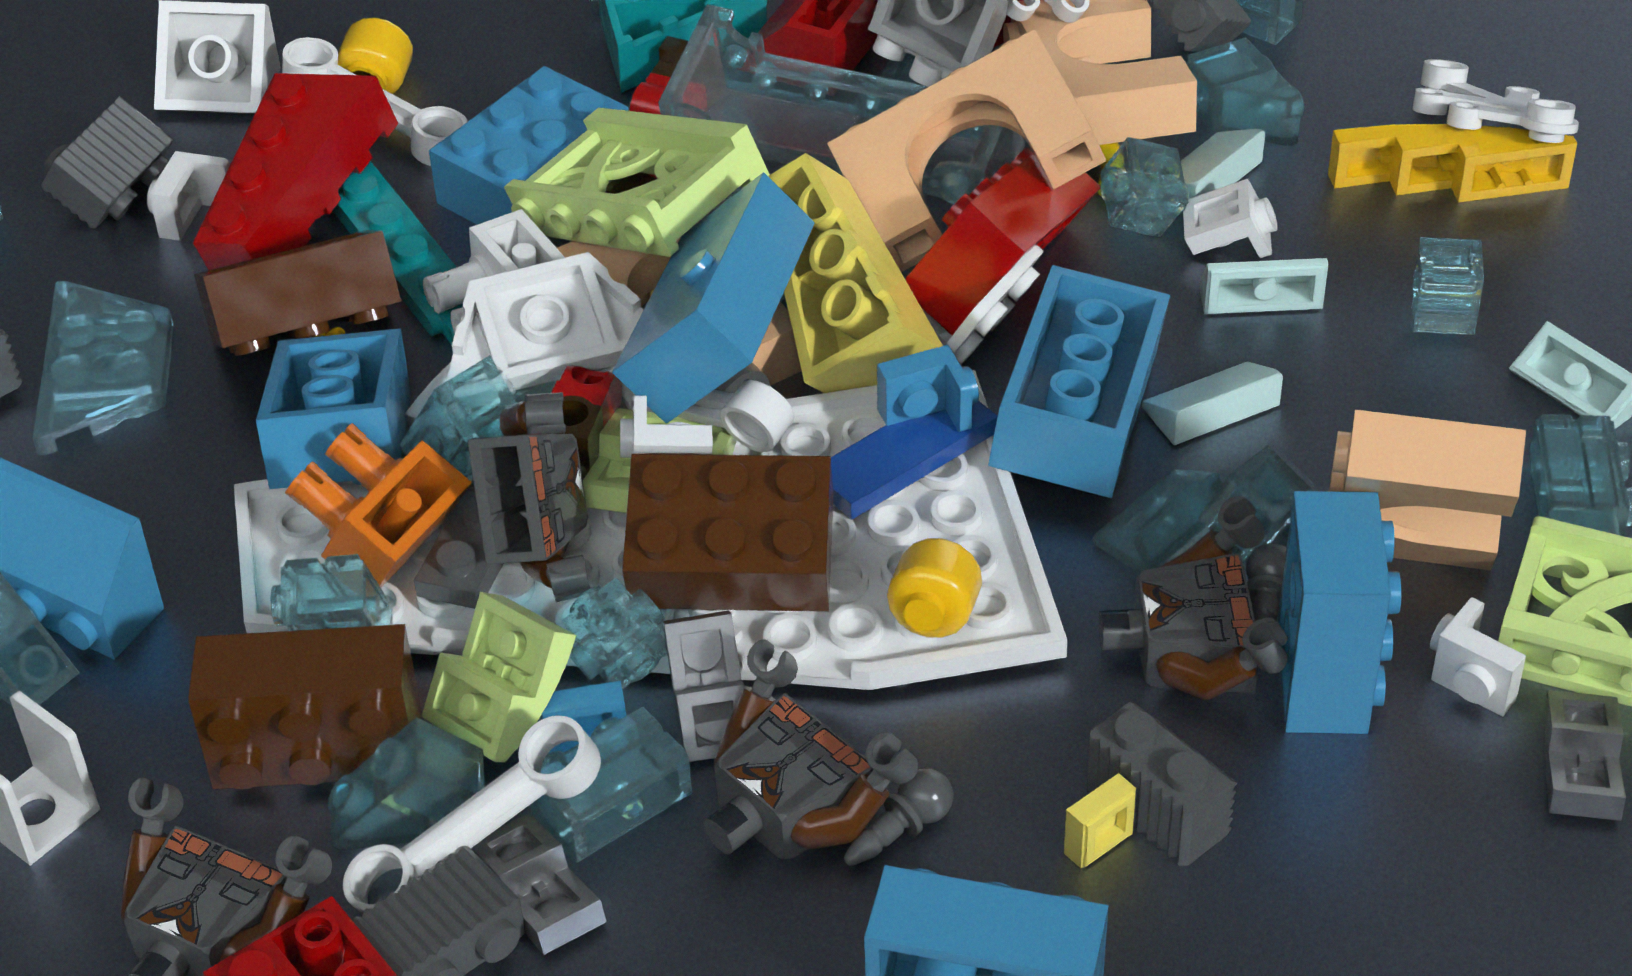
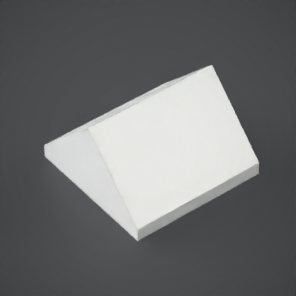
M159 0L154 109L157 111L255 114L274 73H279L281 68L269 6L266 4Z

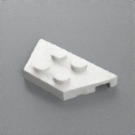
M589 252L470 280L463 301V319L456 327L452 342L453 356L447 378L442 379L440 387L444 407L448 408L560 380L564 370L569 365L581 366L594 371L615 366L643 312L641 299L625 284L614 281L609 276L608 269Z

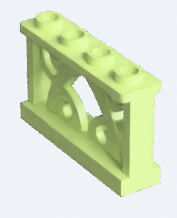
M598 107L583 120L587 131L525 181L513 179L504 186V189L512 203L511 211L514 212L522 209L547 237L671 257L679 250L676 240L739 186L745 187L763 172L767 176L770 174L747 124ZM639 172L654 174L657 177L654 181L617 194L605 193L609 180L626 178Z
M1541 516L1533 519L1498 642L1526 655L1522 679L1576 693L1617 697L1619 704L1632 707V638L1629 637L1626 630L1616 619L1605 613L1609 609L1632 603V538ZM1543 574L1561 578L1563 589L1572 597L1553 589L1547 583ZM1531 595L1544 605L1554 609L1549 617L1527 612Z

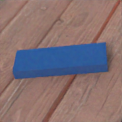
M978 401V403L972 404V428L969 430L958 432L946 410L883 426L831 457L833 504L853 520L993 436L998 416Z

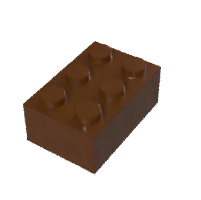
M364 230L194 274L212 342L221 348L229 347L230 353H235V356L271 347L268 337L271 335L287 332L288 337L301 339L329 332L328 321L345 316L346 322L353 321V324L381 319L389 316L386 305L401 302L382 230Z
M631 454L622 568L630 609L829 612L834 496L831 456Z
M405 624L196 636L188 702L213 789H250L261 786L318 785L326 782L386 781L392 778L419 777L422 709Z

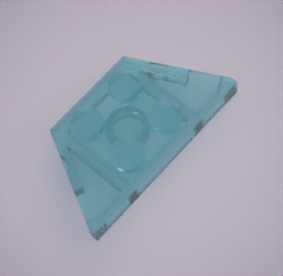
M67 281L56 282L33 431V441L38 455H48L58 451L55 439L88 426L92 435L95 436L116 427L123 420L139 418L166 406L174 330L170 308Z

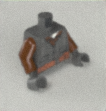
M562 392L525 395V401L511 404L501 413L499 428L504 436L467 440L486 565L520 562L524 572L543 585L552 588L556 602L592 594L583 555L567 559L563 558L569 541L586 527L588 514L583 479L587 475V471L579 459L577 440L573 434H557L566 432L563 420L564 397Z
M1236 496L1227 500L1222 505L1217 516L1218 523L1223 528L1219 533L1213 530L1209 531L1184 553L1158 568L1143 570L1136 576L1134 609L1099 611L1098 623L1101 650L1139 649L1144 681L1152 687L1173 688L1201 700L1213 699L1224 692L1255 693L1258 666L1265 673L1273 674L1283 670L1287 664L1288 655L1282 646L1287 642L1288 636L1273 618H1262L1255 621L1241 554H1233L1231 549L1235 544L1241 548L1258 546L1264 537V526L1255 516L1256 509L1247 498Z
M762 639L750 648L747 656V665L757 678L753 687H744L726 726L714 760L717 802L720 809L704 820L705 831L712 843L725 854L732 853L750 838L754 837L779 859H792L808 849L813 850L851 843L861 834L888 798L889 792L886 787L889 783L903 784L915 777L918 772L917 758L907 749H903L890 763L893 755L900 750L902 741L888 731L881 732L872 738L868 744L865 757L786 693L777 699L773 698L771 695L774 688L785 687L796 678L798 666L794 656L785 650L781 654L776 667L767 671L768 662L774 654V645L768 640Z
M145 777L138 778L129 790L128 801L130 808L136 814L142 816L143 819L141 829H134L132 831L124 872L121 919L126 926L134 953L140 960L127 976H203V971L303 913L310 899L305 893L307 885H318L330 875L332 870L330 856L325 851L313 848L308 855L306 863L302 866V860L309 849V842L299 836L292 835L284 839L279 845L275 860L277 867L177 825L171 830L169 835L163 833L164 823L173 820L180 814L183 808V796L176 786L165 783L160 803L151 809L150 802L154 793L153 781Z

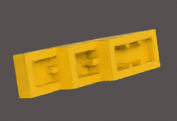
M1392 124L1333 130L1328 176L1334 189L1389 181L1396 196L1451 188L1458 203L1569 188L1577 141L1574 136L1565 135L1564 141L1561 143L1542 142L1529 138V130L1496 126H1481V129L1470 130L1452 127L1448 124Z

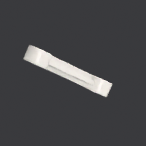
M312 37L299 38L286 44L283 49L282 73L356 75L338 65L337 49L325 40ZM383 89L398 121L395 130L411 138L412 155L426 165L431 166L429 150L468 122L466 117L455 109L444 106L419 109Z
M615 366L608 367V368H604V369H600V370H596V371H600V372L609 371V372H612ZM746 380L735 393L713 390L677 417L692 422L725 428L742 445L758 452H769L794 421V412L788 401L775 389L756 380ZM623 383L620 408L633 410L635 394ZM647 406V412H653V411Z
M551 716L538 721L525 733L521 740L518 751L519 762L410 843L401 849L392 845L380 844L360 852L351 861L344 875L343 891L347 901L359 913L363 914L366 908L373 909L376 905L368 904V894L376 879L385 872L392 869H403L401 883L394 892L398 893L402 885H410L414 877H422L426 869L433 870L438 861L445 862L450 854H457L462 846L472 848L542 795L546 794L552 798L565 799L582 793L593 783L600 769L601 757L596 744L579 723L572 718ZM567 741L579 742L574 759L565 768L555 773H541L544 758L555 746Z

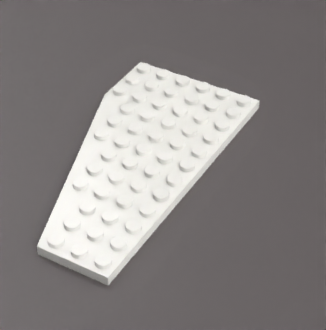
M972 370L978 385L979 401L988 408L976 371ZM877 385L786 399L793 409L794 421L774 448L769 452H758L736 441L733 455L832 457L886 425L877 410ZM994 435L853 520L833 504L829 612L729 610L732 613L741 680H756L757 677L750 671L747 665V656L750 648L762 639L768 640L774 645V654L768 662L767 671L776 667L781 654L785 650L796 659L798 671L796 678L790 684L873 690L1066 658L1067 637L1011 473L988 466ZM469 448L438 453L471 482L473 481ZM267 479L234 484L243 616L247 633L405 624L411 653L429 655L446 653L462 656L475 609L416 596L413 581L447 520L381 589L370 598L320 556L331 539L327 536L330 530L306 508L286 495L285 491L287 488L269 489ZM352 481L337 483L356 499L361 496L365 498L369 492L362 485L354 484ZM587 508L588 520L586 527L569 541L563 558L567 559L583 555L592 594L556 602L552 588L543 585L524 572L520 562L503 564L488 593L503 595L575 634L576 638L566 666L670 674L662 621L728 611L630 609L622 573L627 513ZM927 538H943L960 544L974 556L981 570L982 586L969 621L957 633L944 638H926L910 632L897 622L889 610L887 599L889 584L902 554L913 543Z

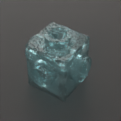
M1127 137L1100 172L1102 181L1101 197L1105 200L1109 226L1160 238L1175 218L1183 213L1189 203V190L1184 181L1177 148Z
M616 577L603 588L595 586L581 594L572 604L569 611L570 614L562 620L566 630L576 635L570 658L589 680H592L599 674L606 683L621 681L623 690L630 683L637 682L648 675L657 666L660 659L667 654L666 644L658 626L665 620L663 614L642 589L639 588L631 595Z

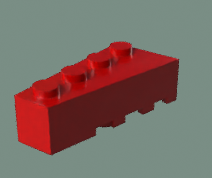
M274 73L193 241L208 270L307 245L312 238L308 229L313 222L324 214L330 215L341 200L338 190L352 172L361 174L373 158L369 151L371 146L379 136L388 138L398 125V121L377 76Z
M1026 147L1010 164L1006 162L990 179L986 177L969 195L965 193L943 216L942 221L949 228L905 278L919 305L948 333L953 335L971 311L1004 275L1035 245H1038L1043 250L1054 240L1101 189V186L1085 172L1053 189L1034 153Z

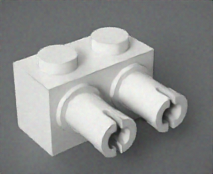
M520 209L469 227L471 251L469 262L454 269L425 277L423 279L424 293L430 306H434V311L439 314L463 303L470 280L565 257L527 214ZM463 307L451 312V324L454 333L457 325L463 319Z

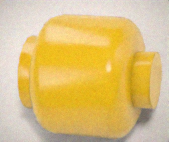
M362 18L354 22L346 32L338 51V65L356 75L377 76L382 89L393 94L396 93L404 81L412 61L413 46L408 35L392 22L380 18Z
M927 538L913 543L902 554L891 578L887 591L889 610L897 622L912 633L926 638H944L955 634L969 621L982 586L980 566L974 556L958 543L943 538Z

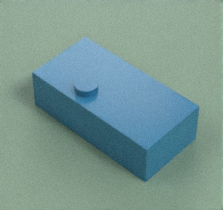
M764 172L681 236L678 242L679 250L671 256L612 373L635 395L647 396V406L667 424L753 362L815 222Z
M1052 265L999 407L988 466L1112 498L1157 353L1170 294Z

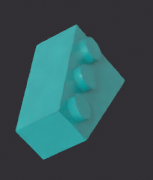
M599 0L600 21L620 92H625L638 86L641 82H646V78L659 62L658 48L667 36L713 46V53L756 35L767 22V0Z

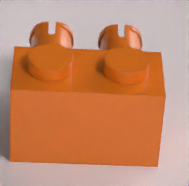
M351 423L332 442L325 455L355 477L369 491L365 498L361 496L356 499L327 476V473L313 461L306 466L304 471L302 470L285 491V494L306 508L330 530L327 536L331 539L320 556L368 597L372 598L447 520L472 482L423 440L403 459L400 457L395 460L368 439L356 425Z

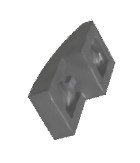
M729 610L662 621L686 763L716 757L726 726L744 689V683L741 680L732 613Z
M1547 690L1545 701V763L1549 813L1622 820L1626 795L1619 757L1624 733L1617 697Z
M530 813L498 828L471 848L520 899L525 933L543 955L607 922L601 900L568 868L562 844Z

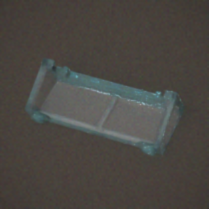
M707 4L658 104L661 115L747 124L763 161L786 165L807 153L843 176L827 143L844 134L852 126L868 121L895 106L901 99L915 95L928 87L765 53L762 34L752 32L748 39L732 26L731 23L734 19L733 9ZM976 126L956 133L943 142L930 157L922 179L923 195L943 199L955 204L965 193L969 195L986 177L990 179L1006 162L1010 164L1026 147L1030 149V146L1018 133L1001 126Z

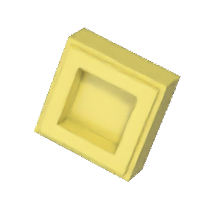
M1118 773L1066 809L1064 854L1080 869L1088 866L1133 834L1136 787Z

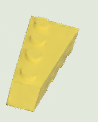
M804 153L768 176L815 222L784 291L804 383L823 393L877 385V364L943 346L847 178L807 153Z

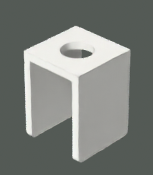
M18 690L10 696V701L33 766L11 783L0 774V842L31 866L101 809L75 732ZM36 799H46L55 804L53 814L46 821L36 825H26L20 809L24 804Z

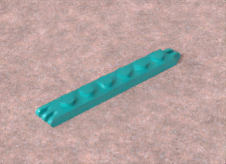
M370 161L361 174L352 172L339 188L338 193L341 200L333 209V212L350 234L364 230L383 231L400 298L430 336L443 333L452 345L455 333L451 324V312L457 308H462L463 303L442 313H436L434 306L431 307L426 299L423 279L427 276L454 269L456 265Z

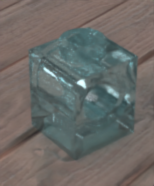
M1420 237L1411 291L1413 332L1475 335L1484 285L1481 240Z

